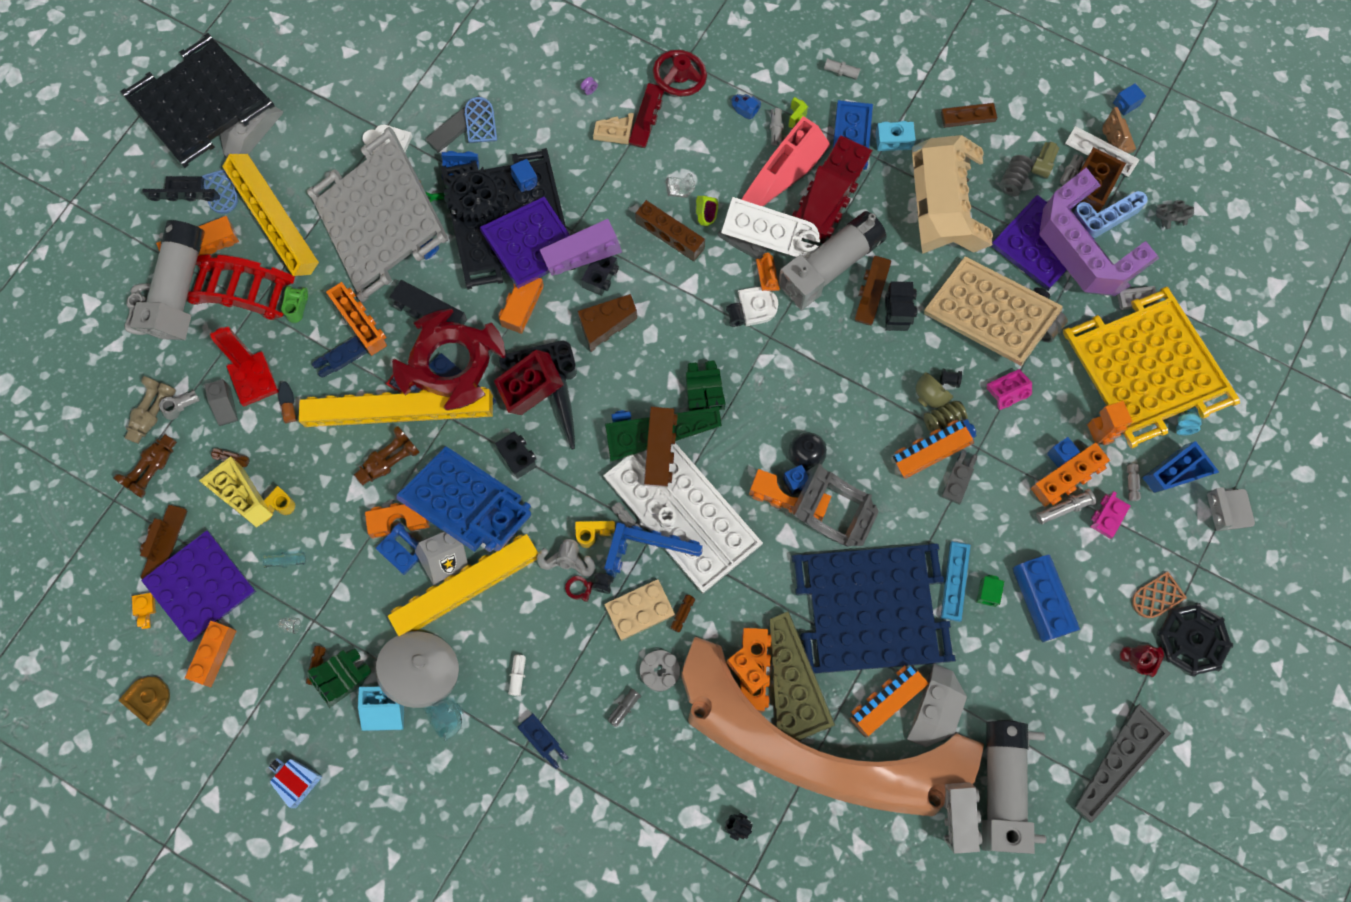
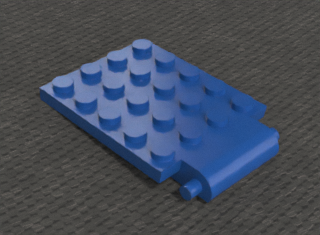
M447 446L397 494V500L474 552L482 543L486 544L485 549L489 552L492 550L500 551L531 517V512L529 511L531 505L527 502L520 505L521 496Z

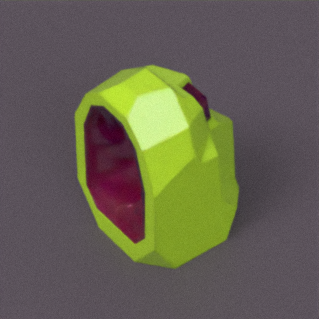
M697 196L696 214L698 222L702 226H709L717 218L718 199L708 196Z

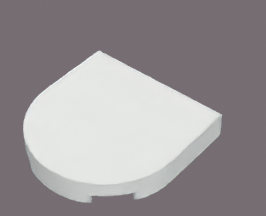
M761 287L738 290L743 318L746 321L745 326L768 322L776 315L778 299L771 291H762Z

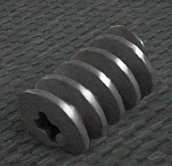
M1024 155L1013 156L999 183L1000 189L1007 195L1019 196L1020 190H1022L1023 184L1026 182L1025 179H1027L1028 173H1030L1031 167H1033V161Z

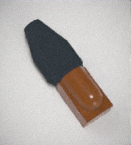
M281 382L278 399L282 409L283 420L285 424L295 422L297 419L293 405L295 402L293 392L287 382Z

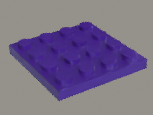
M1036 195L992 242L991 247L1049 291L1067 269L1039 235L1043 208L1048 202L1039 195Z
M545 197L480 227L481 233L517 288L550 273L540 249L570 236Z
M208 530L141 580L188 642H192L204 633L210 620L217 623L257 592Z

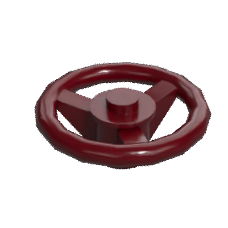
M670 50L661 54L654 62L652 69L654 80L658 86L668 94L679 97L691 96L699 92L707 80L706 67L701 59L693 53L684 50ZM672 58L673 66L662 80L659 72L660 66L666 59ZM691 61L694 62V63L697 65V67H698L699 70H700V74H699L698 71L693 67V65L691 64ZM691 79L697 82L694 87L689 89H676L669 86L674 81L683 83Z

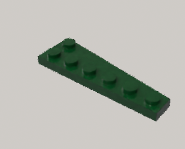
M719 407L674 413L677 414V425H673L672 433H676L675 441L721 427ZM650 417L605 424L610 462L647 451Z

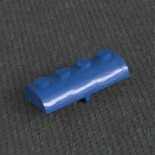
M1050 555L1038 557L1013 567V573L1042 643L1081 630Z

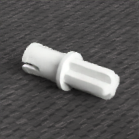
M523 655L514 656L512 674H509L511 676L509 695L521 696L526 657Z

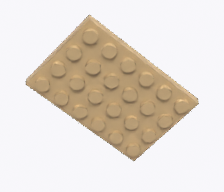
M965 256L925 308L924 314L1022 366L1058 317L1063 306Z

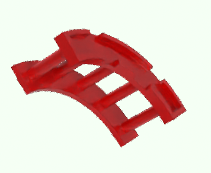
M210 254L197 257L195 265L199 266L200 271L193 291L188 292L187 301L194 305L218 303L226 307H240L262 314L264 318L269 320L283 317V313L275 309L282 288L293 284L295 276L274 267L271 270L260 267L261 263L239 257L218 255L217 258H211ZM233 270L226 294L214 293L221 271ZM213 271L206 292L201 291L207 272ZM243 273L255 276L247 300L234 296L240 275ZM264 278L275 283L268 307L255 302L261 281Z

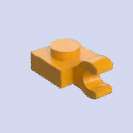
M151 593L132 596L133 616L138 617L137 627L142 629L151 628L150 614L156 613L155 598Z

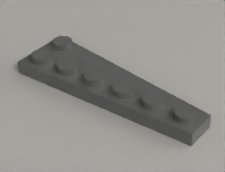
M1140 704L1132 711L1074 806L1089 823H1092L1171 734Z

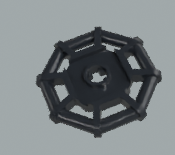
M1194 603V605L1176 609L1171 608L1160 631H1157V636L1160 637L1166 655L1165 660L1186 671L1192 677L1222 670V665L1230 649L1233 648L1223 616L1219 617L1201 606V603ZM1194 613V619L1184 620L1182 615ZM1201 615L1211 620L1213 623L1209 624L1206 621L1202 620ZM1176 620L1179 623V625L1175 633L1169 632L1171 626ZM1216 627L1219 631L1222 641L1218 640V637H1215L1214 632H1216ZM1198 635L1200 643H1194L1192 636ZM1168 637L1174 638V645L1177 648V651L1174 653ZM1217 646L1222 647L1217 657L1215 658L1213 654ZM1182 654L1187 658L1191 659V665L1179 659L1177 656ZM1207 658L1210 661V664L1198 666V660Z

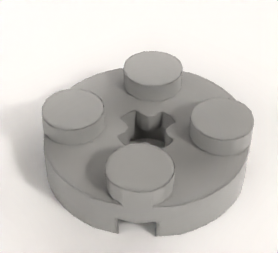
M657 650L647 654L641 662L640 676L648 688L653 691L662 692L673 687L678 681L680 666L674 655L667 651ZM659 665L666 669L662 676H658L657 672H654V669H657Z

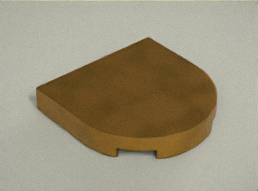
M140 678L130 686L118 701L147 726H151L166 709L170 700V690L168 685L159 678Z

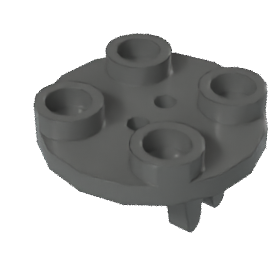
M1182 200L1174 201L1173 204H1159L1156 207V216L1161 219L1162 227H1165L1166 230L1171 228V221H1179L1184 226L1188 224V219L1194 216V207L1186 205L1185 201Z

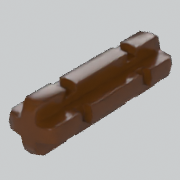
M214 448L211 452L213 459H222L221 461L224 462L231 456L242 467H247L250 462L248 456H239L237 453L226 450L222 451L219 448Z
M685 595L683 604H681L675 616L676 620L672 622L671 629L678 633L681 631L682 623H685L691 610L690 607L695 602L693 596Z
M314 646L312 653L314 656L311 657L309 670L323 664L322 656L325 655V647ZM307 678L306 684L312 685L310 680Z

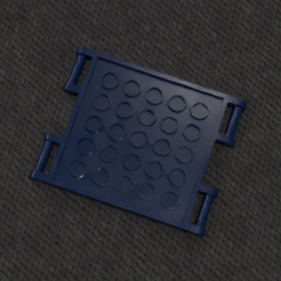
M939 544L791 556L792 563L795 566L796 595H811L815 633H802L800 637L814 674L956 662L955 655L952 652L949 628H951L950 621L937 623L934 621L929 585L944 583L938 556ZM925 552H930L934 576L928 578ZM802 562H807L810 588H805ZM941 629L945 656H939L936 630ZM811 640H816L819 667H814Z

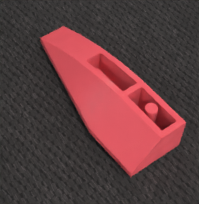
M803 116L767 161L741 200L763 207L810 172L830 147L829 141L819 126Z

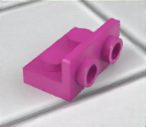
M1018 369L988 383L987 390L997 400V408L1002 410L1031 396L1032 382Z
M1115 491L1109 495H1104L1100 502L1102 507L1100 510H1096L1091 517L1093 522L1090 527L1109 539L1114 537L1131 505L1115 497L1117 494Z

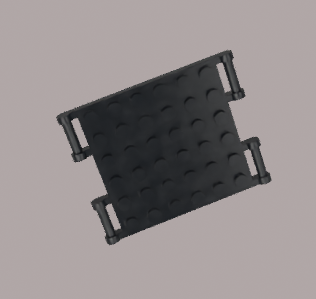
M206 33L204 38L186 50L182 49L179 51L184 61L156 79L149 71L145 74L144 78L129 88H124L120 91L184 168L189 166L188 163L207 150L211 151L214 149L215 146L211 140L240 121L246 127L252 119L267 109L275 107L270 98L260 90L209 33Z
M547 148L526 154H511L513 165L525 159L543 158V160L529 162L537 175V186L529 191H520L511 175V165L484 170L485 173L491 170V175L496 174L497 180L500 179L501 186H503V205H499V211L494 210L495 216L488 214V220L481 217V222H479L478 218H475L472 223L471 218H468L465 222L463 216L458 219L457 213L451 214L467 290L472 289L474 286L496 282L498 284L503 283L501 270L505 268L481 233V226L545 197L566 228ZM474 160L471 163L446 167V165L440 166L444 186L445 183H449V177L454 178V175L448 176V174L458 173L460 168L463 171H467V166H469L470 170H473L474 166H476L478 170L477 161ZM493 271L496 273L493 276L470 279L471 275Z

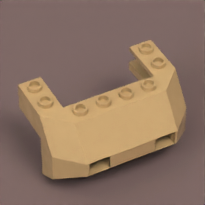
M962 135L930 138L912 147L922 254L952 242L973 253L992 246L993 233L991 229L971 218V204L968 197L969 187L966 178L967 170L971 169L970 159L981 165L983 164L982 156L984 153L980 146Z

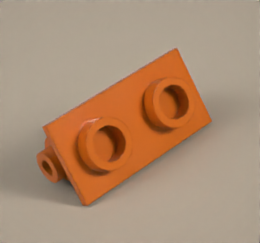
M768 252L764 253L762 259H756L762 291H779L773 256Z

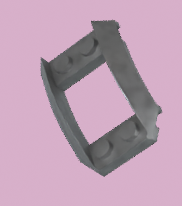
M816 464L807 471L810 475L795 506H790L792 514L814 530L844 546H863L879 512L877 506L871 500L872 495L853 487L832 472H828L822 467L823 465ZM827 487L860 504L845 535L813 516Z

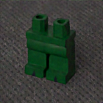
M714 360L705 362L706 370L701 371L698 370V363H688L686 372L688 410L706 409V400L708 408L719 407V410H725L726 403L720 369H717L716 362Z
M355 648L346 653L342 650L323 664L307 671V678L317 692L319 691L320 696L329 708L362 686L364 680L371 674V669L366 663L359 668H356L354 665L355 662L361 659L360 654Z

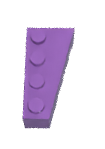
M606 219L540 249V252L553 276L622 253V250L609 219Z

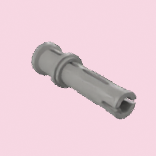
M1086 489L1084 493L1077 496L1072 495L1067 501L1036 513L1037 520L1043 525L1069 512H1079L1083 507L1095 505L1096 498L1090 489Z

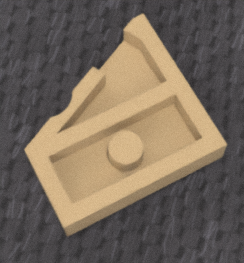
M629 113L628 117L621 119L617 116L608 120L596 121L593 140L629 144L634 113Z

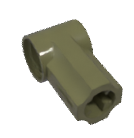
M1045 142L1039 157H1037L1032 167V173L1048 179L1059 150L1056 143Z

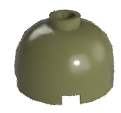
M927 372L917 381L915 387L916 393L919 396L917 400L924 407L929 405L932 408H939L945 406L953 398V395L945 390Z

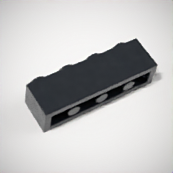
M402 279L389 297L395 309L408 312V315L416 320L436 311L452 309L453 313L446 322L464 325L467 321L464 312Z

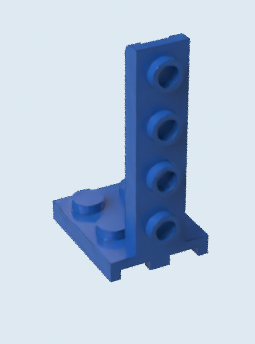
M617 522L605 570L607 575L616 578L617 573L621 572L623 565L621 557L622 554H626L628 547L626 539L697 557L702 555L703 545H700L695 540H688L686 542L680 540L681 538L678 536L669 535V537L662 536V533L651 530L650 532H645L638 526H631L629 528L625 524Z

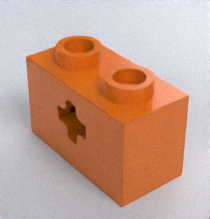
M744 647L727 660V664L751 695L756 693L770 680Z

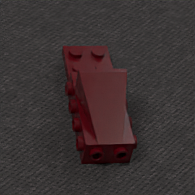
M841 135L827 161L824 162L823 166L819 165L814 181L811 180L808 185L807 191L809 192L806 196L803 195L799 202V210H795L792 214L793 217L814 224L818 229L820 243L822 244L825 243L827 238H831L835 230L833 226L835 223H839L843 215L841 212L843 208H847L851 200L849 198L851 193H855L859 185L856 182L873 151Z

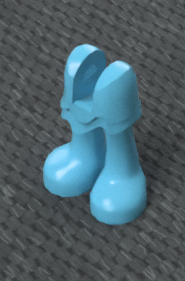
M1196 406L1184 411L1185 414L1178 417L1177 434L1192 435L1201 430V417Z

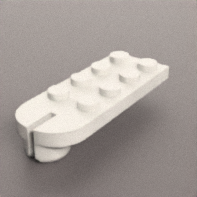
M735 197L731 199L721 230L723 234L794 257L800 254L806 257L818 248L817 245L801 241L802 238L820 242L818 229L811 222Z

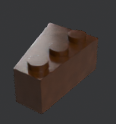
M631 294L578 311L579 321L590 351H594L602 342H606L610 339L609 337L616 332H620L637 319V309Z

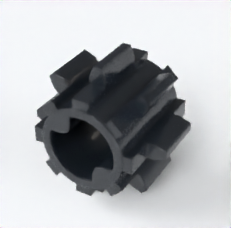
M742 813L729 816L725 822V830L730 834V838L736 841L739 838L743 840L748 838L752 833L753 827L751 821L747 819L748 816Z

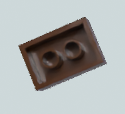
M1093 147L1079 173L1087 168L1101 186L1078 204L1086 202L1093 207L1096 213H1099L1126 163Z

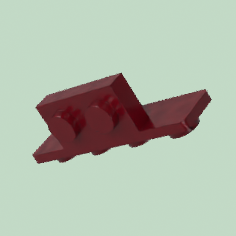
M651 83L647 85L630 136V145L646 148L652 127L657 122V112L661 110L663 102L661 99L664 90L658 85Z

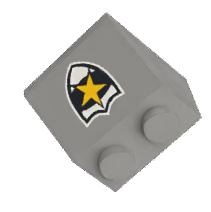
M446 532L419 542L415 550L433 585L444 581V579L451 575L455 576L461 573V570L468 566L464 545Z

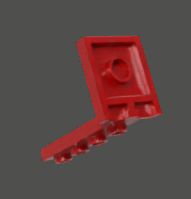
M229 326L218 328L215 332L210 333L213 342L232 362V364L227 365V369L243 407L279 392L262 351L253 355Z

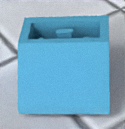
M359 687L358 711L362 731L404 729L403 705L388 698L380 687Z

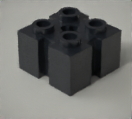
M890 282L888 291L885 294L886 331H908L910 325H913L914 317H917V306H914L913 300H916L917 290L914 289L913 282Z

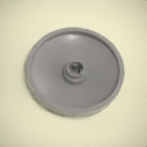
M415 631L396 636L383 646L377 658L375 672L377 682L388 698L403 706L422 708L439 703L451 693L458 678L459 664L455 652L443 639L430 633Z

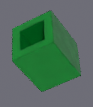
M994 575L983 577L980 580L976 603L992 607L1000 605L1005 581L999 580V577Z

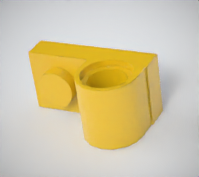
M278 486L264 500L272 515L275 510L282 515H289L295 509L293 499ZM287 500L286 506L280 508L281 502Z
M615 521L575 522L577 542L583 548H590L594 545L597 533H600V536H611V533H614L616 529ZM588 533L591 535V538L588 541H583L581 536Z

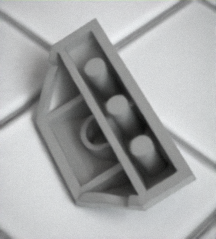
M277 107L267 109L252 119L246 127L239 121L221 133L225 157H228L229 154H249L280 118L283 111Z
M936 664L932 666L927 680L929 684L924 688L907 736V740L924 747H928L955 734L967 699L954 672Z

